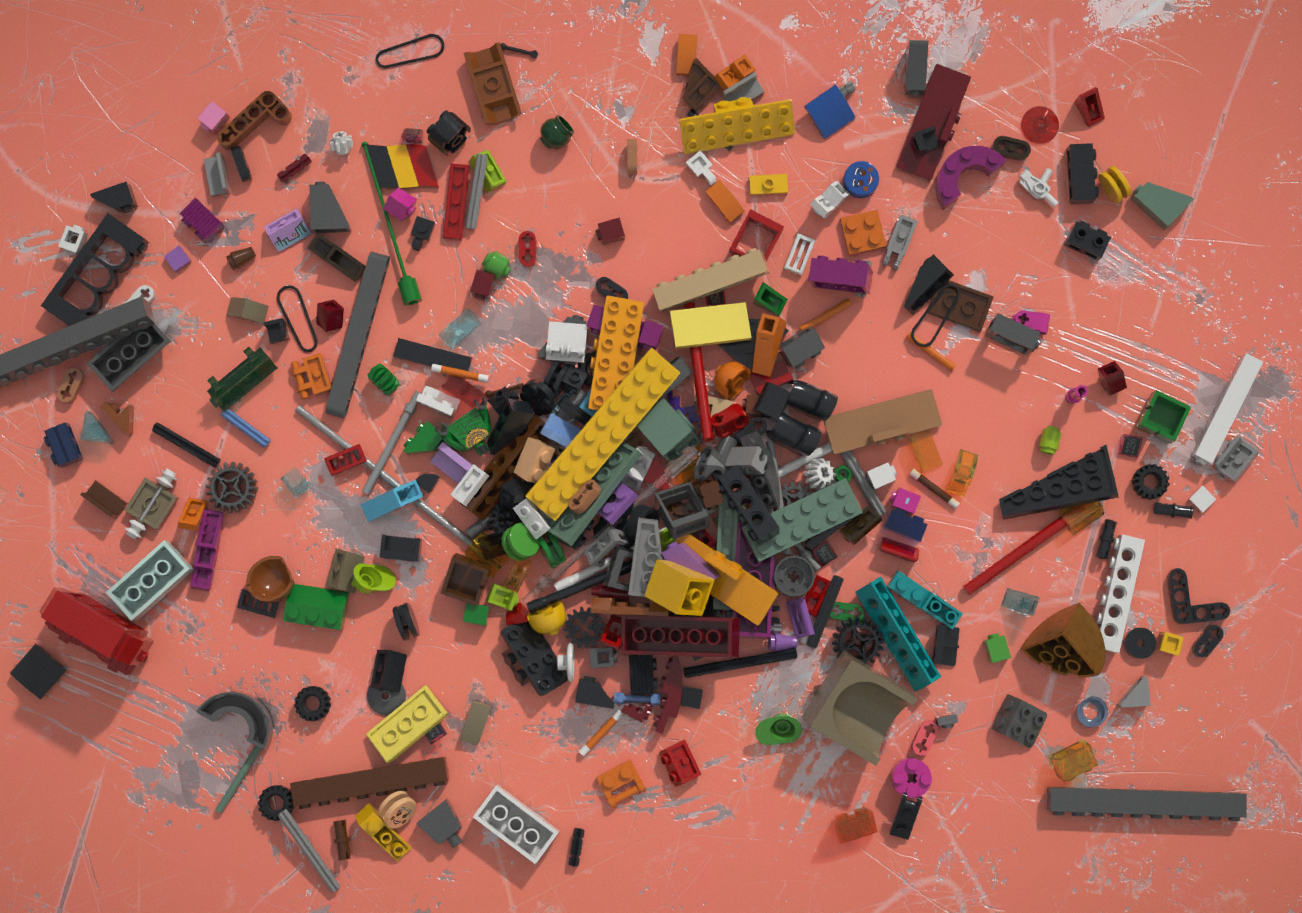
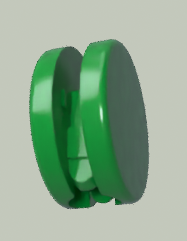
M546 532L549 543L546 544L543 537L540 536L538 538L539 548L549 567L554 569L560 563H565L566 559L556 537Z

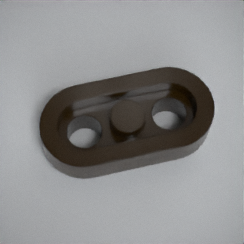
M1007 136L997 137L992 144L993 150L1003 157L1014 160H1025L1031 152L1030 145L1026 141ZM1003 144L1005 149H999L998 145ZM1017 149H1022L1023 154H1019Z

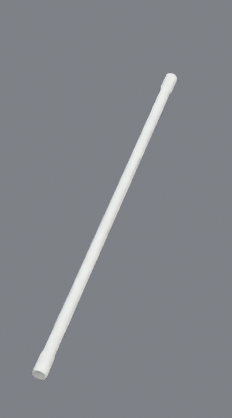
M829 441L815 449L810 456H801L778 468L779 478L809 464L813 459H818L832 452ZM738 489V490L734 491L733 493H735V494L740 493L741 490ZM718 504V508L713 509V510H707V508H706V511H707L708 515H710V514H712V513L718 511V510H719V504ZM612 555L599 561L604 563L602 567L589 566L572 576L554 583L556 590L559 591L608 568Z

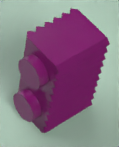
M196 197L179 213L183 217L181 221L188 228L193 226L197 230L194 234L202 241L206 239L208 242H211L225 227Z

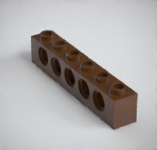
M533 414V419L529 422L527 428L503 447L484 470L489 477L468 505L464 506L482 521L497 503L501 486L517 476L514 470L527 438L530 437L544 441L546 436L540 433L545 425L544 421Z

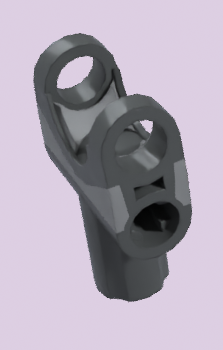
M728 436L721 438L716 450L710 446L705 448L696 463L694 477L698 481H704L709 475H712L713 480L718 482V476L729 470L724 465L731 447H736L737 441Z

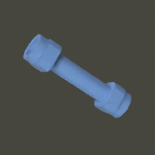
M614 692V704L629 702L651 703L650 705L660 706L661 694L624 695L623 692Z

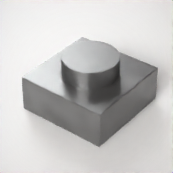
M956 714L935 717L936 724L938 726L942 725V729L954 727L953 723H958Z

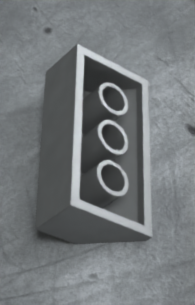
M155 322V324L148 326L146 329H140L129 336L118 338L109 343L87 364L113 392L171 341Z

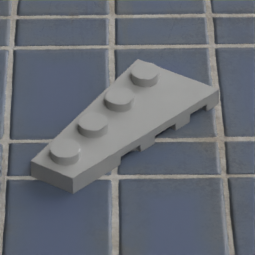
M639 517L628 595L645 597L644 595L656 560L663 559L658 520Z

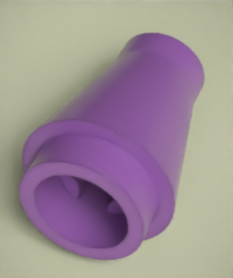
M773 633L770 639H768V649L774 652L797 648V637Z

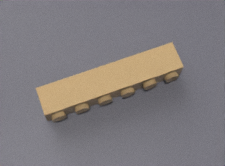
M754 248L746 251V255L729 257L727 262L721 263L719 261L712 263L708 269H696L692 271V275L686 277L685 275L677 276L673 282L668 283L664 281L658 283L657 287L652 290L659 311L665 312L682 306L685 303L693 302L764 276L770 272L763 252L760 249Z

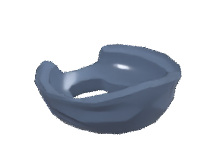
M1091 696L1077 706V718L1084 726L1090 728L1099 726L1107 718V705L1099 697ZM1088 702L1095 705L1098 709V715L1094 719H1088L1083 714L1082 707Z

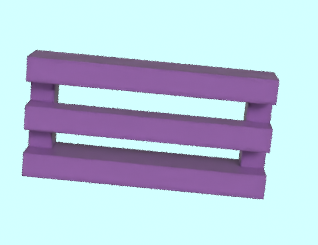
M805 597L787 601L797 639L815 634Z

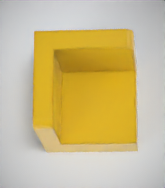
M1160 632L1162 639L1159 651L1179 656L1184 637L1168 632Z

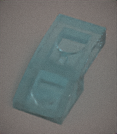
M467 308L439 336L453 349L481 321Z

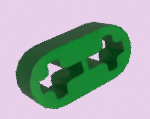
M835 602L833 608H835V605H838V608L845 610V613H838L837 616H834V612H831L830 617L843 621H848V617H851L855 621L854 616L847 614V611H853L855 608H858V612H861V615H859L860 620H862L865 613L860 605Z

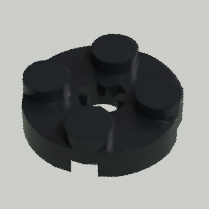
M534 379L529 380L522 387V392L520 393L521 400L529 402L530 407L537 416L550 414L557 406V402L554 404L553 399L555 395L553 391L541 381L536 383Z

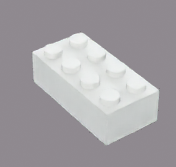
M498 784L473 816L474 819L534 864L537 863L560 831Z

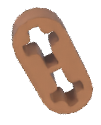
M627 139L628 175H637V139Z
M71 368L66 372L57 392L60 401L72 403L76 399L85 378L81 370ZM77 372L79 379L73 381L71 375ZM69 390L71 397H66L65 399L63 392Z
M595 480L586 481L570 499L569 508L576 514L585 512L601 493L600 485Z

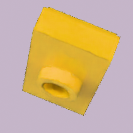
M787 174L749 176L750 196L788 194Z

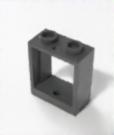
M999 313L992 319L985 334L986 337L1025 355L1037 349L1041 341L1038 338L1040 332Z
M691 482L655 493V507L672 539L709 528V515ZM688 499L695 514L672 521L665 506Z
M620 546L614 547L604 579L607 586L629 591V584L617 582L624 557L633 558L634 550Z

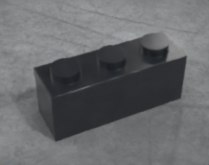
M1093 143L1070 144L1066 148L1070 204L1093 203L1099 195L1098 186H1095V179H1097V168H1094L1096 149H1093Z

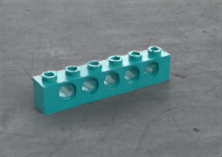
M882 577L855 591L869 617L874 621L875 625L878 624L880 627L878 631L883 632L882 638L914 691L917 692L941 677L940 673Z

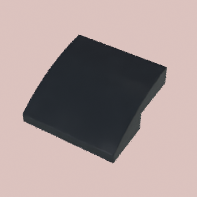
M35 643L11 670L10 674L41 700L63 675L66 668Z

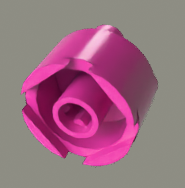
M915 758L899 760L891 771V784L893 788L901 795L903 792L907 793L908 798L922 796L928 791L932 782L928 766ZM908 774H915L913 782H907Z

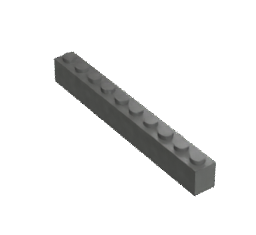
M141 296L1 354L0 387L7 386L16 380L24 379L33 373L41 372L50 366L58 365L67 359L75 358L84 352L95 350L101 345L112 343L118 338L129 336L140 329L148 328V326L155 324L151 304Z
M1047 787V810L1053 811V815H1064V812H1072V816H1084L1085 812L1092 813V816L1103 817V813H1111V817H1123V814H1131L1132 818H1143V814H1148L1150 818L1162 819V815H1170V819H1182V816H1189V819L1201 820V816H1209V820H1221V817H1228L1229 821H1240V817L1247 818V794L1233 792Z

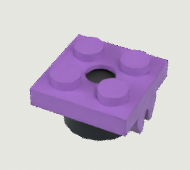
M620 482L597 513L609 524L613 525L616 521H621L630 515L634 507V501L639 496L624 483Z

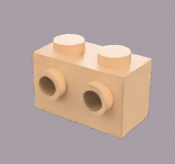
M528 437L514 473L528 482L536 483L546 472L555 449L541 440Z

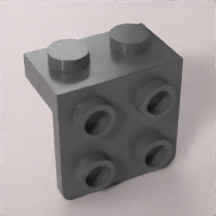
M1007 694L991 729L1032 748L1047 718V713L1019 698Z

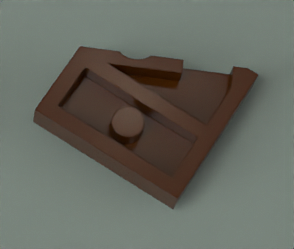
M697 58L692 62L681 97L694 112L720 87L713 74Z

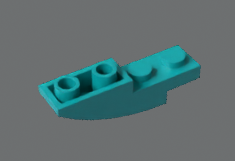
M898 570L887 585L888 588L896 592L900 597L952 630L963 615L962 612Z

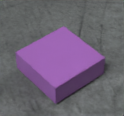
M177 246L164 256L175 272H178L192 262L181 246Z

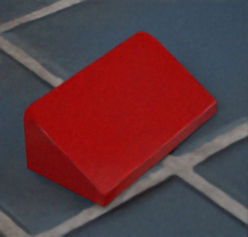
M886 537L882 538L879 551L913 563L917 562L919 556L918 548Z
M816 575L813 585L805 597L809 614L814 617L818 615L831 582L819 575Z

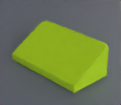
M489 150L478 153L488 157L483 188L488 193L507 181ZM477 154L473 155L469 160L473 171Z

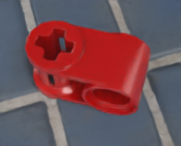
M732 404L711 417L716 436L718 438L728 437L749 423V416L740 404Z

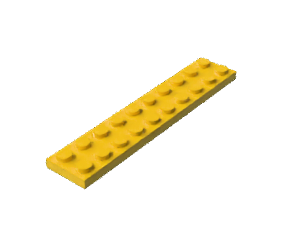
M650 348L525 496L556 521L569 506V501L586 481L591 480L680 375V372L653 348Z

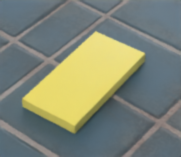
M746 302L670 311L675 349L747 341L752 338Z
M425 685L367 732L366 736L385 762L390 764L449 714L429 687Z

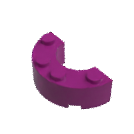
M967 146L952 153L943 163L937 175L935 190L941 208L944 210L960 197L961 193L958 189L957 180L961 173L967 170H979L989 177L1000 169L1007 160L997 151L984 146Z
M593 305L586 326L592 329V334L599 336L604 307ZM647 320L645 322L641 321L637 351H642V348L647 351L650 348L657 350L665 326Z

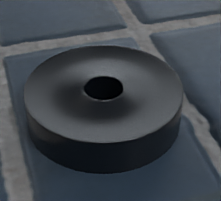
M1134 628L1126 634L1124 647L1127 653L1134 658H1147L1156 649V638L1146 628ZM1139 639L1143 641V645L1141 647L1137 645V641Z

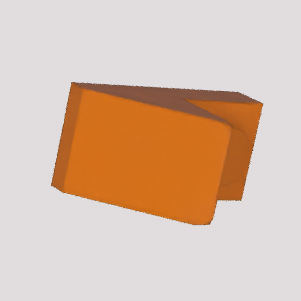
M188 498L178 520V528L194 531L200 530L204 509L207 508V500Z

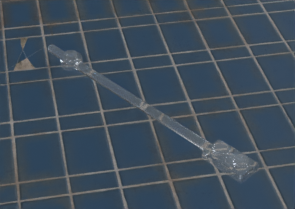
M694 445L682 450L681 456L677 460H671L666 465L665 473L634 501L633 509L642 504L670 478L673 479L701 454ZM616 521L613 525L607 523L574 552L565 563L557 567L551 574L541 575L536 580V587L521 599L526 605V603L532 601L541 592L551 587L555 580L585 554L584 550L608 527L614 528L621 521Z

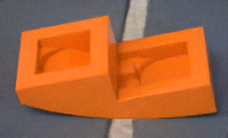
M679 34L676 75H689L692 62L696 58L698 35Z
M744 54L717 73L714 78L725 91L756 69Z
M718 180L705 190L710 200L718 207L728 222H732L745 211L721 180Z

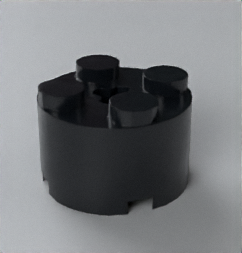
M445 110L440 115L439 120L428 127L426 133L429 134L428 141L445 156H449L448 152H456L467 140L465 135L467 132L470 133L471 128L454 112Z

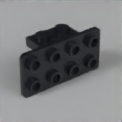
M529 621L512 624L501 630L500 634L509 647L508 650L502 653L504 661L510 666L515 679L521 686L531 682L537 694L542 697L568 681L566 671L558 670V658L543 634L537 633L532 629Z

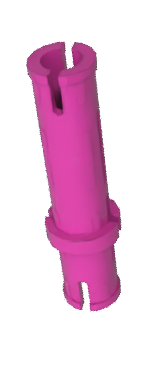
M1079 385L1076 388L1070 389L1065 396V400L1067 403L1071 402V404L1080 402L1088 394V388L1085 385L1083 387Z

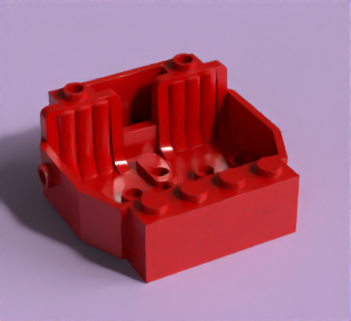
M54 587L39 611L41 618L46 620L45 624L48 628L59 635V640L67 644L70 641L77 646L85 648L95 654L98 659L108 664L107 668L115 673L120 671L125 675H131L137 665L143 664L149 656L147 652L154 642L146 637L148 631L85 593Z

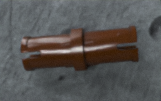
M346 820L334 821L336 835L334 842L337 843L338 861L351 859L348 844L350 837L347 836Z

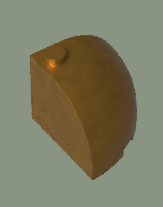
M1080 602L1056 612L1043 621L1028 636L1021 647L1023 652L1039 665L1042 662L1051 667V671L1065 676L1069 673L1077 675L1078 678L1094 677L1100 675L1105 663L1106 653L1102 633L1095 620Z

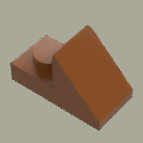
M105 401L100 408L125 434L131 436L133 434L134 406L128 405L119 413L121 410L116 404H110Z

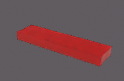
M450 163L443 239L462 241L469 165Z

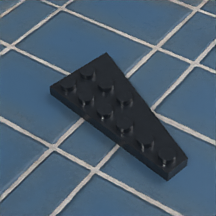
M1107 445L1100 447V450L1094 453L1086 454L1084 458L1076 462L1073 461L1047 474V477L1032 482L1030 486L1022 490L1018 489L999 499L1003 519L1118 498Z

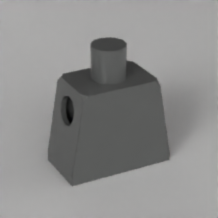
M448 799L416 823L439 845L447 840L454 849L462 842L456 833L462 827V824Z

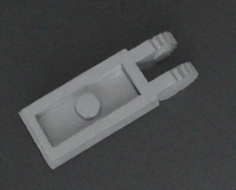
M901 214L899 215L882 265L886 266L889 263L891 253H894L898 257L893 265V269L898 270L918 221Z

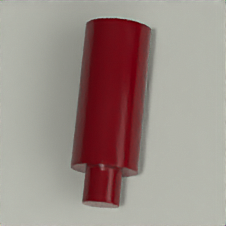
M599 585V588L592 587L591 595L615 598V601L629 602V591Z

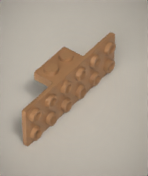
M931 389L831 415L826 421H823L834 455L873 444L877 446L885 445L891 439L900 441L906 439V435L942 426Z

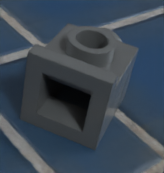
M613 647L589 649L590 668L614 667V663H618L617 651H613ZM602 654H606L608 657L604 662L600 659Z

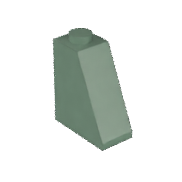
M1149 182L1144 186L1140 184L1132 192L1134 196L1131 199L1163 230L1169 227L1194 200L1191 196Z

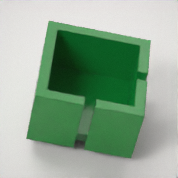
M1156 390L1151 393L1145 405L1146 410L1142 412L1135 427L1149 434L1156 432L1155 437L1171 444L1176 441L1191 406Z

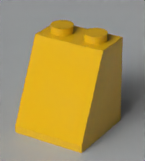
M656 560L644 596L675 614L702 616L715 579L672 561Z

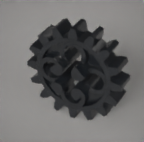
M502 503L491 508V512L488 513L490 519L487 520V523L491 524L489 530L494 531L493 537L499 536L498 541H502L503 533L508 528L517 523H523L514 510H510Z
M580 607V612L573 609L574 615L568 614L567 616L570 620L564 623L568 625V628L563 629V631L569 633L566 639L572 638L571 643L577 642L578 648L584 644L587 649L589 643L595 646L594 641H600L599 634L604 633L601 627H604L605 624H600L603 617L597 618V613H591L590 607H588L587 611ZM592 616L594 621L587 627L595 631V636L589 637L588 633L583 631L582 637L576 639L575 633L580 631L581 627L574 625L573 620L579 618L580 622L585 624L587 617Z

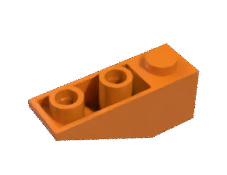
M762 313L756 334L753 373L771 377L787 324L782 318Z

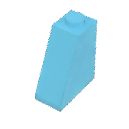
M413 480L360 505L368 522L422 498L423 495L416 480Z

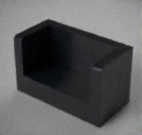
M382 534L379 557L420 562L422 539Z

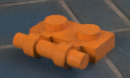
M322 353L302 358L305 365L302 367L299 366L298 361L291 362V373L293 377L295 376L297 382L296 389L302 399L309 398L307 392L309 389H312L314 395L331 390L332 385ZM307 372L310 382H304L303 373Z

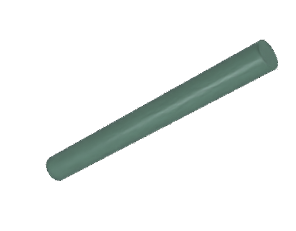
M255 746L216 807L215 810L218 813L222 814L261 752V748Z

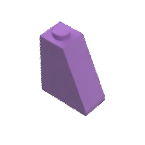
M677 542L666 546L667 550L662 552L665 560L672 561L713 579L721 577L712 566L685 543L677 544Z

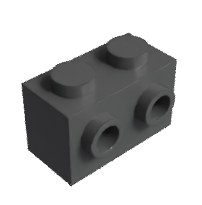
M808 326L782 342L779 351L788 366L798 368L805 364V360L820 355L821 350L825 346L815 328Z

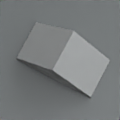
M1140 676L1116 705L1122 708L1150 706L1148 678Z

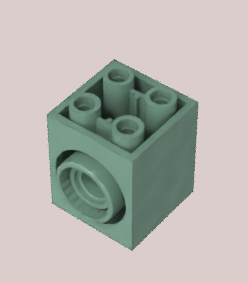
M664 398L657 401L652 406V409L636 425L672 466L701 442L693 432L695 427L679 409L674 410Z

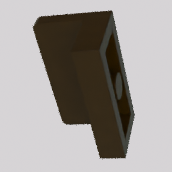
M869 505L862 511V514L853 518L840 530L846 541L851 542L853 545L883 521Z

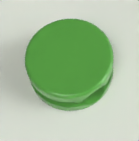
M524 523L513 525L502 536L503 549L513 560L524 561L535 555L539 550L540 543L538 539L533 537Z

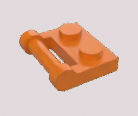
M631 759L596 777L611 808L616 807L619 802L640 791L641 793L646 791ZM635 780L637 785L614 797L612 796L611 791Z

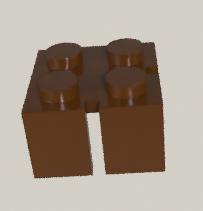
M455 553L451 559L441 594L478 606L482 599L492 565L479 560H475L473 563L471 562L472 558Z

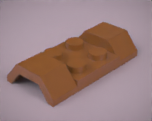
M500 42L478 52H465L464 57L485 124L496 125L513 120L521 115L522 112Z
M593 597L591 613L673 616L672 611L652 600L649 607V603H635V606H630V602H616L615 598Z

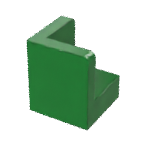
M466 602L463 622L487 626L489 607L483 605L476 606Z

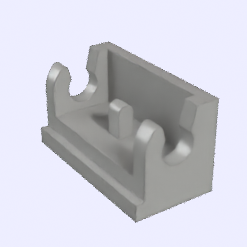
M759 446L731 447L724 466L730 470L738 465L744 475L764 474L767 455H763L760 461L759 455L762 449Z
M608 527L584 550L589 564L602 567L604 563L599 561L617 544L625 545L627 543L626 540L621 539L625 536L624 532Z

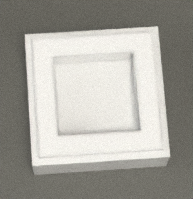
M1201 486L1188 500L1203 513L1216 498L1204 486Z

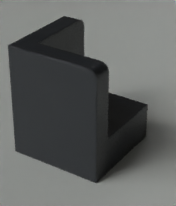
M935 126L913 133L912 140L918 155L939 148L935 135Z
M283 318L264 322L271 344L290 340L287 324Z

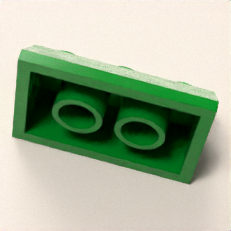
M295 584L286 600L283 621L343 630L350 592Z

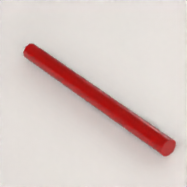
M693 302L684 304V309L696 308ZM701 346L690 347L702 441H712L714 437Z
M1083 505L1074 506L966 583L963 588L968 595L973 594L1086 513V509Z

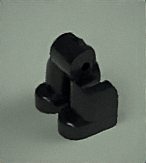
M800 380L789 381L788 384H793L791 392L773 383L765 382L753 411L776 423L772 430L766 431L768 438L797 455L810 456L820 441L822 431L784 413L786 406L794 408V410L813 420L826 421L836 407L838 396Z

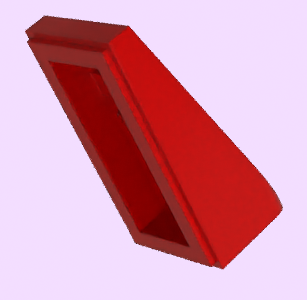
M360 444L324 458L331 476L367 462ZM354 450H357V453L360 458L359 461H357L355 458V455L353 453ZM347 453H349L352 458V464H350L348 461V458L346 456ZM340 456H343L346 466L344 467L339 459ZM333 459H336V462L339 466V469L337 470L335 469V466L333 464Z

